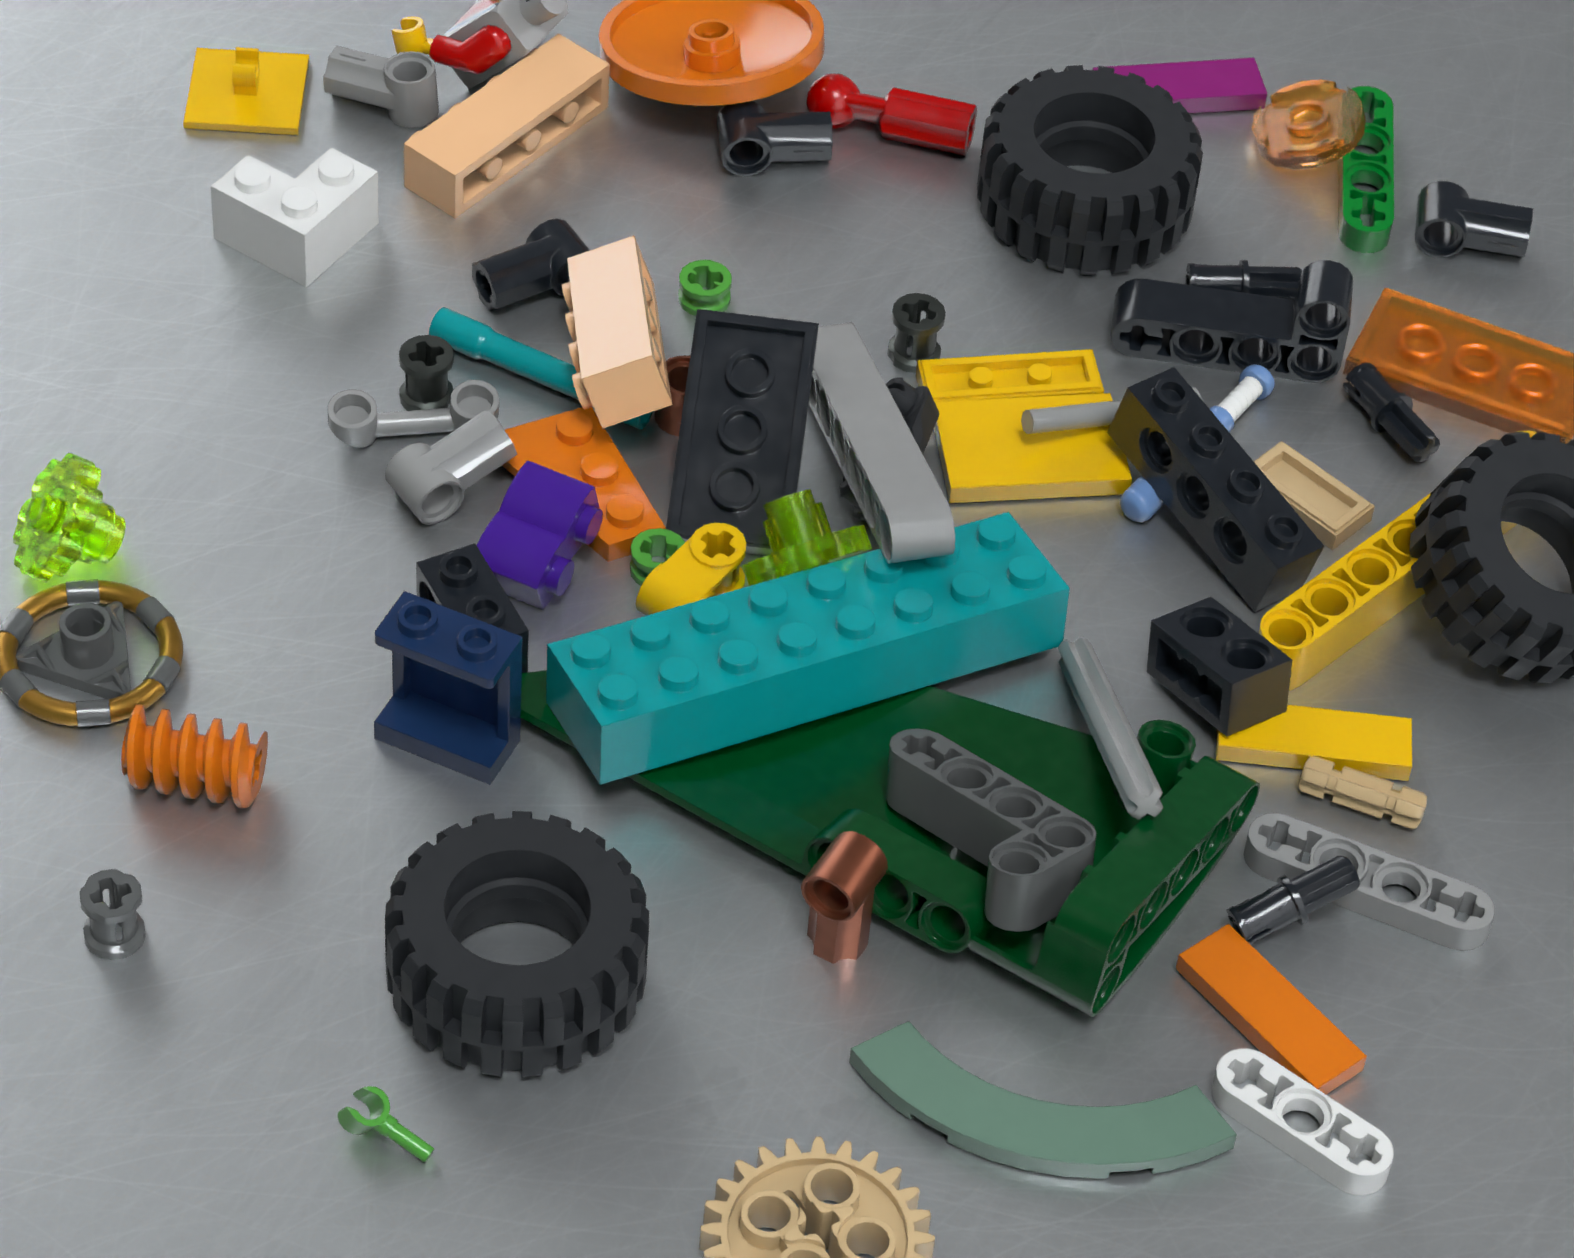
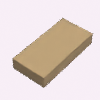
M1283 441L1254 461L1317 538L1331 550H1334L1372 520L1375 508L1372 503Z

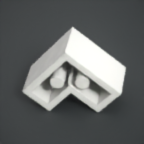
M332 147L295 179L247 155L211 185L214 239L305 287H308L379 224L378 171Z

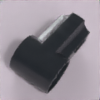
M749 101L725 105L718 113L716 121L722 163L727 171L735 175H756L764 171L771 162L829 161L832 158L833 142L830 112L766 113L760 104Z
M1449 181L1430 183L1418 195L1415 243L1422 252L1433 257L1453 256L1463 248L1523 257L1529 242L1533 208L1471 199L1465 189Z
M557 218L547 220L530 233L526 244L472 263V279L476 285L479 299L489 311L552 288L559 295L564 296L562 284L570 281L567 258L590 251V249L565 220Z

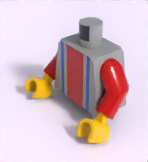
M478 0L444 35L438 34L434 39L427 38L423 19L416 16L402 18L400 21L402 30L392 29L391 32L397 54L408 51L428 54L435 63L451 67L465 86L470 89L530 53L568 14L567 0Z

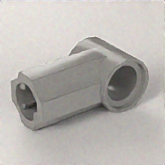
M336 46L328 56V64L323 76L324 91L326 93L388 109L389 118L394 124L401 127H423L432 123L437 118L439 104L434 60L428 55L421 52L408 51L398 53L389 59Z
M484 410L431 447L424 443H414L402 448L387 464L385 478L414 515L423 524L432 525L448 519L457 511L463 502L464 490L518 454L501 423L490 411Z

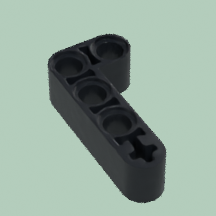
M1320 260L1310 263L1303 269L1300 275L1295 300L1151 279H1132L1123 283L1115 295L1110 333L1111 343L1122 354L1135 358L1239 373L1247 366L1257 364L1266 368L1274 378L1321 383L1333 378L1341 368L1350 327L1353 276L1347 267L1335 261Z

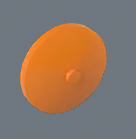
M623 0L608 12L599 29L600 58L610 64L609 76L616 83L646 98L672 104L693 106L744 103L787 90L803 81L818 67L822 60L825 46L823 18L809 0Z

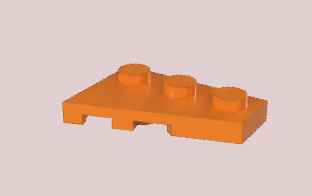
M580 407L505 429L518 455L501 466L512 475L516 476L520 468L529 460L595 487L599 509L603 511V519L597 536L588 546L607 562L630 556L631 544L639 533L648 529H666L605 428L602 429L592 407L585 410Z

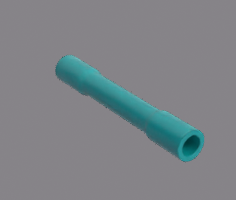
M442 307L435 314L429 328V335L438 336L446 340L453 350L477 360H486L579 400L572 380V374L577 373L574 365L501 335L490 326L446 307ZM653 412L629 419L623 423L641 430L648 424Z

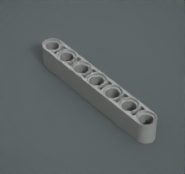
M849 322L818 327L809 405L886 561L889 564L953 554L955 550V529L949 503L855 325Z

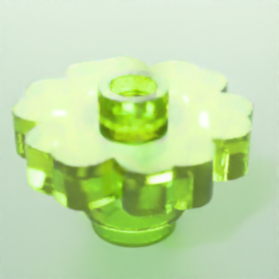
M67 453L61 461L52 459L36 477L32 486L31 498L23 504L19 511L17 526L13 535V543L18 545L14 565L20 568L22 574L42 582H48L53 575L63 577L77 560L87 564L95 561L107 563L117 554L125 535V519L115 514V509L112 505L102 502L103 493L97 489L101 478V469L95 467L92 461L73 453Z
M807 489L763 505L767 520L763 521L762 524L772 553L742 566L748 584L751 586L856 556L871 550L872 547L864 525H856L832 532L822 502L815 503L811 489Z

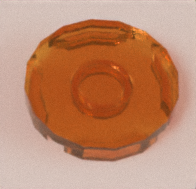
M1323 79L1300 81L1281 88L1270 96L1271 103L1263 111L1260 105L1253 116L1252 133L1261 157L1275 166L1293 170L1318 168L1339 160L1356 147L1365 132L1366 117L1363 104L1357 93L1347 87L1348 92L1338 89L1336 82Z

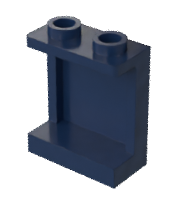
M404 591L375 630V644L392 651L393 696L374 721V739L491 785L520 742L522 637Z

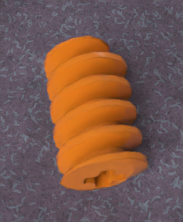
M137 704L131 713L123 740L121 753L122 773L124 776L128 775L129 783L134 789H146L154 779L155 788L161 794H171L180 784L181 793L184 797L195 799L206 788L207 797L211 803L219 804L223 803L232 792L235 805L239 808H248L256 799L261 788L267 759L268 732L264 731L257 744L250 743L248 723L241 722L231 740L225 739L222 719L214 718L206 734L202 735L198 733L196 714L192 713L187 714L180 730H174L169 709H162L154 726L147 725L145 706Z

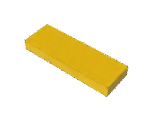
M1093 349L917 360L915 374L918 386H927L934 401L1104 393Z
M1287 705L1286 712L1232 735L1225 736L1217 729L1215 760L1303 770L1310 756H1317L1335 762L1334 769L1341 772L1343 767L1346 766L1383 779L1409 781L1412 769V718Z

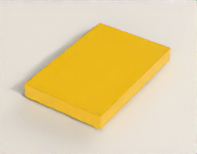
M1111 393L934 401L939 411V418L934 427V433L949 503L1122 495L1131 486L1132 477L1126 455L1107 433L1110 426L1027 434L1024 432L1021 423L1022 413L1025 410L1112 401Z

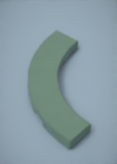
M910 1021L852 1047L850 1051L849 1063L875 1092L908 1119H912L914 1116L925 1124L948 1136L947 1142L960 1149L990 1161L1026 1171L1062 1177L1095 1179L1109 1178L1110 1172L1150 1169L1151 1173L1155 1174L1203 1162L1234 1148L1237 1136L1235 1131L1197 1085L1151 1101L1119 1106H1076L1041 1101L990 1084L964 1070L932 1046Z

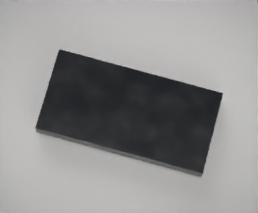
M697 309L666 523L667 530L680 535L686 542L703 525L714 522L727 523L743 533L746 540V554L789 558L819 323Z

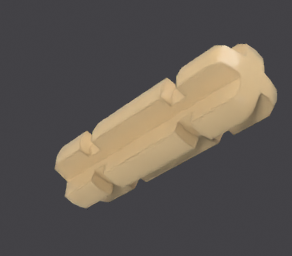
M1310 756L1306 761L1299 780V789L1302 793L1323 799L1325 794L1333 796L1332 803L1381 820L1384 814L1393 816L1391 823L1411 830L1417 829L1421 823L1427 806V796L1423 792L1406 786L1402 787L1401 792L1392 789L1394 782L1346 766L1343 767L1342 772L1335 770V762L1317 756Z

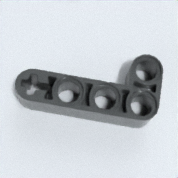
M917 728L898 732L891 738L886 789L888 805L896 812L988 867L984 909L987 920L1003 930L1020 932L1037 928L1056 917L1069 894L1078 885L1082 871L1088 864L1092 866L1094 864L1097 834L1094 826L1086 819L941 734Z

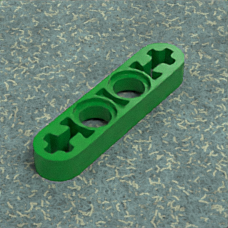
M1358 86L1345 93L1339 118L1338 235L1340 241L1347 248L1355 252L1376 253L1388 245L1394 220L1393 102L1386 92L1378 88ZM1363 113L1369 114L1372 120L1371 123H1362ZM1368 146L1376 149L1379 153L1366 154L1355 150L1353 147ZM1353 184H1371L1377 187L1379 191H1362L1355 188ZM1361 214L1370 215L1369 226L1363 225L1360 219Z

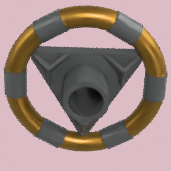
M91 579L68 581L49 587L29 597L13 609L0 627L1 689L20 709L52 723L89 727L111 725V723L130 718L135 705L141 704L147 709L164 696L180 672L183 657V641L174 616L155 597L126 584ZM101 603V604H109V605H107V606H105V607H102V606H99L98 604ZM67 606L70 607L60 617V631L17 653V648L37 620L55 610ZM123 608L137 614L157 636L159 643V657L143 682L132 690ZM22 672L105 699L76 702L55 699L39 692Z

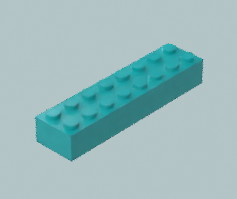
M1006 512L954 527L955 550L951 555L888 564L881 549H877L547 644L546 703L601 785L1059 647L1064 639L1070 588L1012 515Z

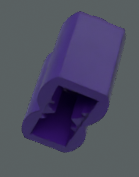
M529 460L520 468L505 494L500 510L491 519L476 545L507 596L543 610L554 594L561 596L566 591L574 573L575 565L571 558L577 553L583 543L589 545L593 542L602 523L603 511L599 509L595 487Z

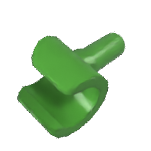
M375 1086L363 1087L353 1093L355 1098L365 1103L368 1107L370 1119L364 1118L357 1110L351 1107H345L338 1112V1120L344 1130L351 1134L360 1135L374 1129L384 1137H389L423 1163L429 1159L435 1148L398 1123L399 1120L389 1114L390 1102L388 1096L383 1090Z

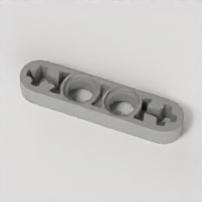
M1280 813L1263 814L1255 818L1249 826L1243 854L1245 862L1253 872L1264 878L1277 882L1278 877L1286 875L1291 880L1337 856H1344L1354 865L1359 876L1360 886L1357 890L1331 902L1332 904L1459 951L1474 950L1482 946L1488 938L1494 919L1495 907L1487 893L1474 885ZM1273 841L1282 844L1278 851L1268 848ZM1304 852L1310 853L1308 864L1302 862ZM1390 884L1404 885L1415 893L1416 899L1411 902H1397L1387 897L1382 888ZM1429 899L1436 901L1433 912L1426 909ZM1459 912L1470 916L1466 922L1455 919Z

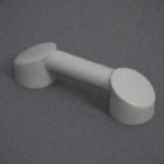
M469 380L460 383L454 388L451 393L450 408L377 413L376 402L368 393L361 390L348 389L335 394L329 401L328 425L334 435L344 443L354 447H367L372 445L378 437L453 432L484 410L490 411L498 418L500 399L497 390L489 383L480 380Z

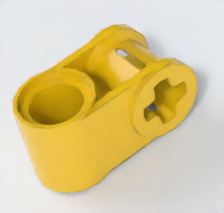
M716 522L703 525L697 529L668 560L655 567L646 577L636 598L637 610L647 616L744 588L745 574L742 567L739 566L746 556V540L743 533L732 525Z

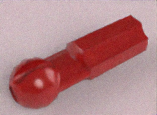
M840 73L826 74L814 81L809 88L806 100L809 112L831 113L832 129L843 128L854 120L878 124L884 139L966 156L971 146L975 131L977 107L974 104L895 87L884 98L860 93L857 85L850 78Z

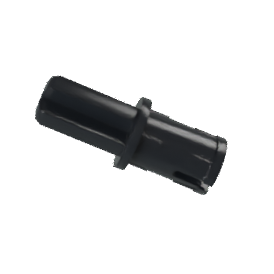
M1240 260L1239 265L1188 263L1186 271L1189 275H1186L1185 284L1295 300L1302 269L1299 267L1249 266L1247 260Z
M1370 362L1362 363L1349 372L1345 378L1348 382L1343 383V389L1367 412L1375 431L1379 433L1387 431L1415 462L1426 461L1431 454L1438 450L1440 446L1439 439L1412 410L1413 401L1408 394L1394 389Z
M1337 856L1291 880L1286 875H1282L1277 878V885L1251 899L1226 909L1231 926L1252 945L1267 935L1283 927L1285 928L1296 921L1300 925L1309 922V913L1357 890L1360 886V880L1352 862L1347 857Z

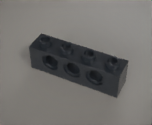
M1172 367L1128 387L1107 431L1108 435L1152 486L1154 491L1254 612L1261 610L1291 595L1302 587L1325 546L1177 369Z

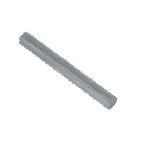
M1083 637L1078 638L1075 642L1065 639L1058 647L1062 656L1058 663L1127 812L1136 819H1140L1146 814L1156 817L1163 809L1160 801L1163 792L1092 644Z

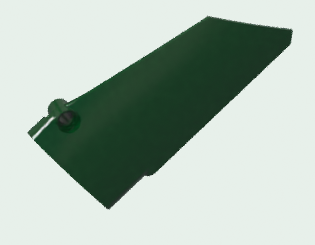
M547 670L522 673L521 718L575 747L546 703ZM931 686L628 776L632 780L805 876L808 875L838 834L844 831H853L866 836L880 847L888 863L885 875L874 890L872 913L947 953H959L968 948L1091 1017H1095L1123 987L1184 911L1243 826L1256 802L1260 790L1259 782L1209 756H1204L1198 762L1193 761L1192 757L1196 748V742L1190 731L1171 721L1152 720L1140 727L1137 740L1163 792L1160 797L1163 809L1156 817L1146 814L1142 818L1136 819L1127 812L1092 735ZM917 728L941 734L1086 819L1094 826L1097 833L1093 866L1088 864L1082 871L1078 885L1069 894L1056 917L1037 928L1020 932L1003 930L987 920L984 909L988 867L896 812L887 803L889 744L895 734L907 729Z

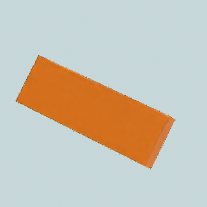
M1231 925L1223 926L1178 955L1176 970L1261 1053L1327 1095L1363 1071L1367 1056Z

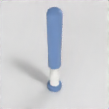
M1253 364L1247 366L1239 376V385L1218 406L1210 407V410L1230 432L1234 428V422L1255 400L1265 399L1273 392L1275 386L1273 376L1261 365ZM1142 475L1122 494L1120 499L1121 510L1129 519L1135 522L1149 520L1165 504Z

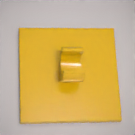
M236 47L235 50L196 48L183 121L184 128L298 135L309 67V54L261 52L257 48Z

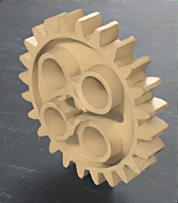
M816 1136L812 1143L811 1152L801 1153L798 1145L792 1138L786 1139L784 1156L779 1158L765 1146L759 1147L757 1168L738 1159L734 1164L733 1181L719 1178L716 1182L715 1200H707L705 1203L704 1220L700 1230L699 1250L703 1251V1258H862L857 1254H870L875 1258H932L935 1236L928 1234L931 1219L930 1210L917 1209L920 1194L918 1187H908L899 1190L902 1169L897 1166L880 1174L876 1171L877 1152L872 1151L859 1162L851 1159L852 1145L850 1141H845L839 1147L836 1154L826 1153L822 1137ZM824 1200L835 1201V1202H837L838 1204H827V1203H824V1202H822V1201H824ZM767 1227L773 1228L777 1231L768 1232L762 1231L758 1228Z

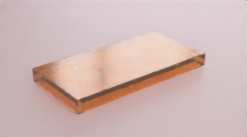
M1384 288L1346 359L1343 375L1347 376L1356 366L1370 362L1394 389L1408 394L1414 400L1507 433L1533 431L1560 435V442L1565 444L1570 440H1574V353L1392 289Z

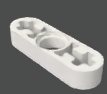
M1247 1048L1234 1049L1220 1058L1212 1084V1097L1221 1111L1348 1194L1358 1196L1369 1195L1377 1192L1384 1186L1392 1164L1394 1150L1390 1139L1381 1130L1259 1051ZM1247 1079L1257 1083L1256 1086L1248 1084L1243 1089L1233 1085V1082L1241 1084ZM1277 1095L1273 1104V1108L1270 1110L1265 1107V1103L1271 1106L1274 1096ZM1290 1111H1305L1312 1114L1319 1121L1321 1127L1313 1132H1299L1289 1127L1284 1121L1283 1116ZM1331 1134H1337L1339 1136L1338 1140L1333 1137L1330 1147L1327 1148L1326 1146L1329 1143ZM1361 1154L1371 1158V1162L1363 1160L1358 1165L1348 1160V1157L1356 1159Z

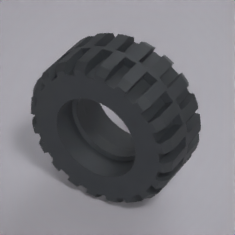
M1083 65L1067 66L1063 72L1055 73L1052 68L1038 72L1033 77V81L1030 82L1025 78L1012 86L1008 93L1003 94L992 106L990 116L986 119L977 181V198L981 202L980 210L991 228L995 227L994 232L1008 247L1015 244L1021 256L1032 262L1036 259L1047 262L1049 269L1064 272L1065 268L1080 270V275L1096 276L1098 270H1110L1111 275L1124 273L1130 270L1131 266L1136 263L1141 268L1157 260L1160 257V253L1164 255L1180 241L1181 235L1188 230L1192 220L1203 157L1201 150L1202 139L1199 130L1194 122H1192V117L1180 102L1172 103L1173 98L1168 91L1159 85H1156L1154 88L1148 86L1144 77L1129 72L1128 76L1114 73V68L1098 66V70H1084ZM1067 166H1089L1111 173H1088Z
M1527 432L1508 433L1500 440L1490 439L1478 446L1430 493V497L1421 505L1415 517L1416 529L1411 533L1410 555L1418 559L1411 566V571L1416 589L1423 588L1426 596L1421 602L1429 618H1438L1445 628L1441 634L1452 646L1460 643L1470 652L1467 657L1468 659L1484 668L1489 664L1498 667L1497 674L1520 680L1526 674H1528L1529 681L1535 683H1553L1557 678L1569 680L1574 678V440H1570L1565 444L1560 442V435L1536 432L1530 438ZM1501 521L1516 523L1534 531L1554 548L1567 569L1572 594L1559 592L1540 584L1518 565L1505 543Z
M512 811V818L495 819L494 813L476 816L472 819L471 826L461 828L456 823L436 834V844L434 846L428 841L422 844L408 857V867L405 866L397 872L390 887L391 899L386 902L385 909L387 988L393 994V1007L401 1022L408 1026L413 1025V1036L426 1048L432 1051L438 1046L443 1048V1059L463 1068L466 1067L468 1062L481 1065V1073L502 1077L503 1070H521V1077L540 1076L543 1074V1067L557 1065L559 1071L581 1063L582 1053L587 1050L592 1055L601 1052L614 1042V1031L619 1033L626 1029L635 1016L636 1003L643 998L646 984L649 910L646 908V893L642 882L636 875L631 874V864L614 847L606 851V840L586 827L581 832L571 829V822L567 819L550 815L548 821L532 819V812ZM505 922H527L558 932L567 938L573 946L562 954L543 962L528 965H507L479 957L466 949L461 942L474 932L491 925Z

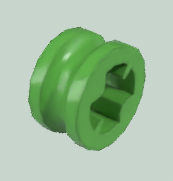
M712 260L690 262L679 273L678 303L683 310L696 316L697 309L726 311L731 300V273L724 265Z
M662 528L648 529L639 533L633 539L630 549L631 577L641 586L651 571L659 564L664 563L653 562L652 557H664L666 561L685 541L675 532Z

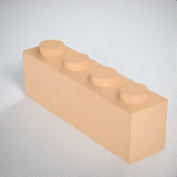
M558 33L539 48L533 49L522 60L501 75L494 76L484 87L467 99L453 105L447 113L429 126L415 132L404 143V187L456 219L608 108L610 64Z
M633 235L567 258L570 281L562 284V291L570 311L565 313L568 330L573 340L568 346L577 372L572 374V380L582 408L585 410L593 407L603 429L671 406L672 399L655 287L635 236Z

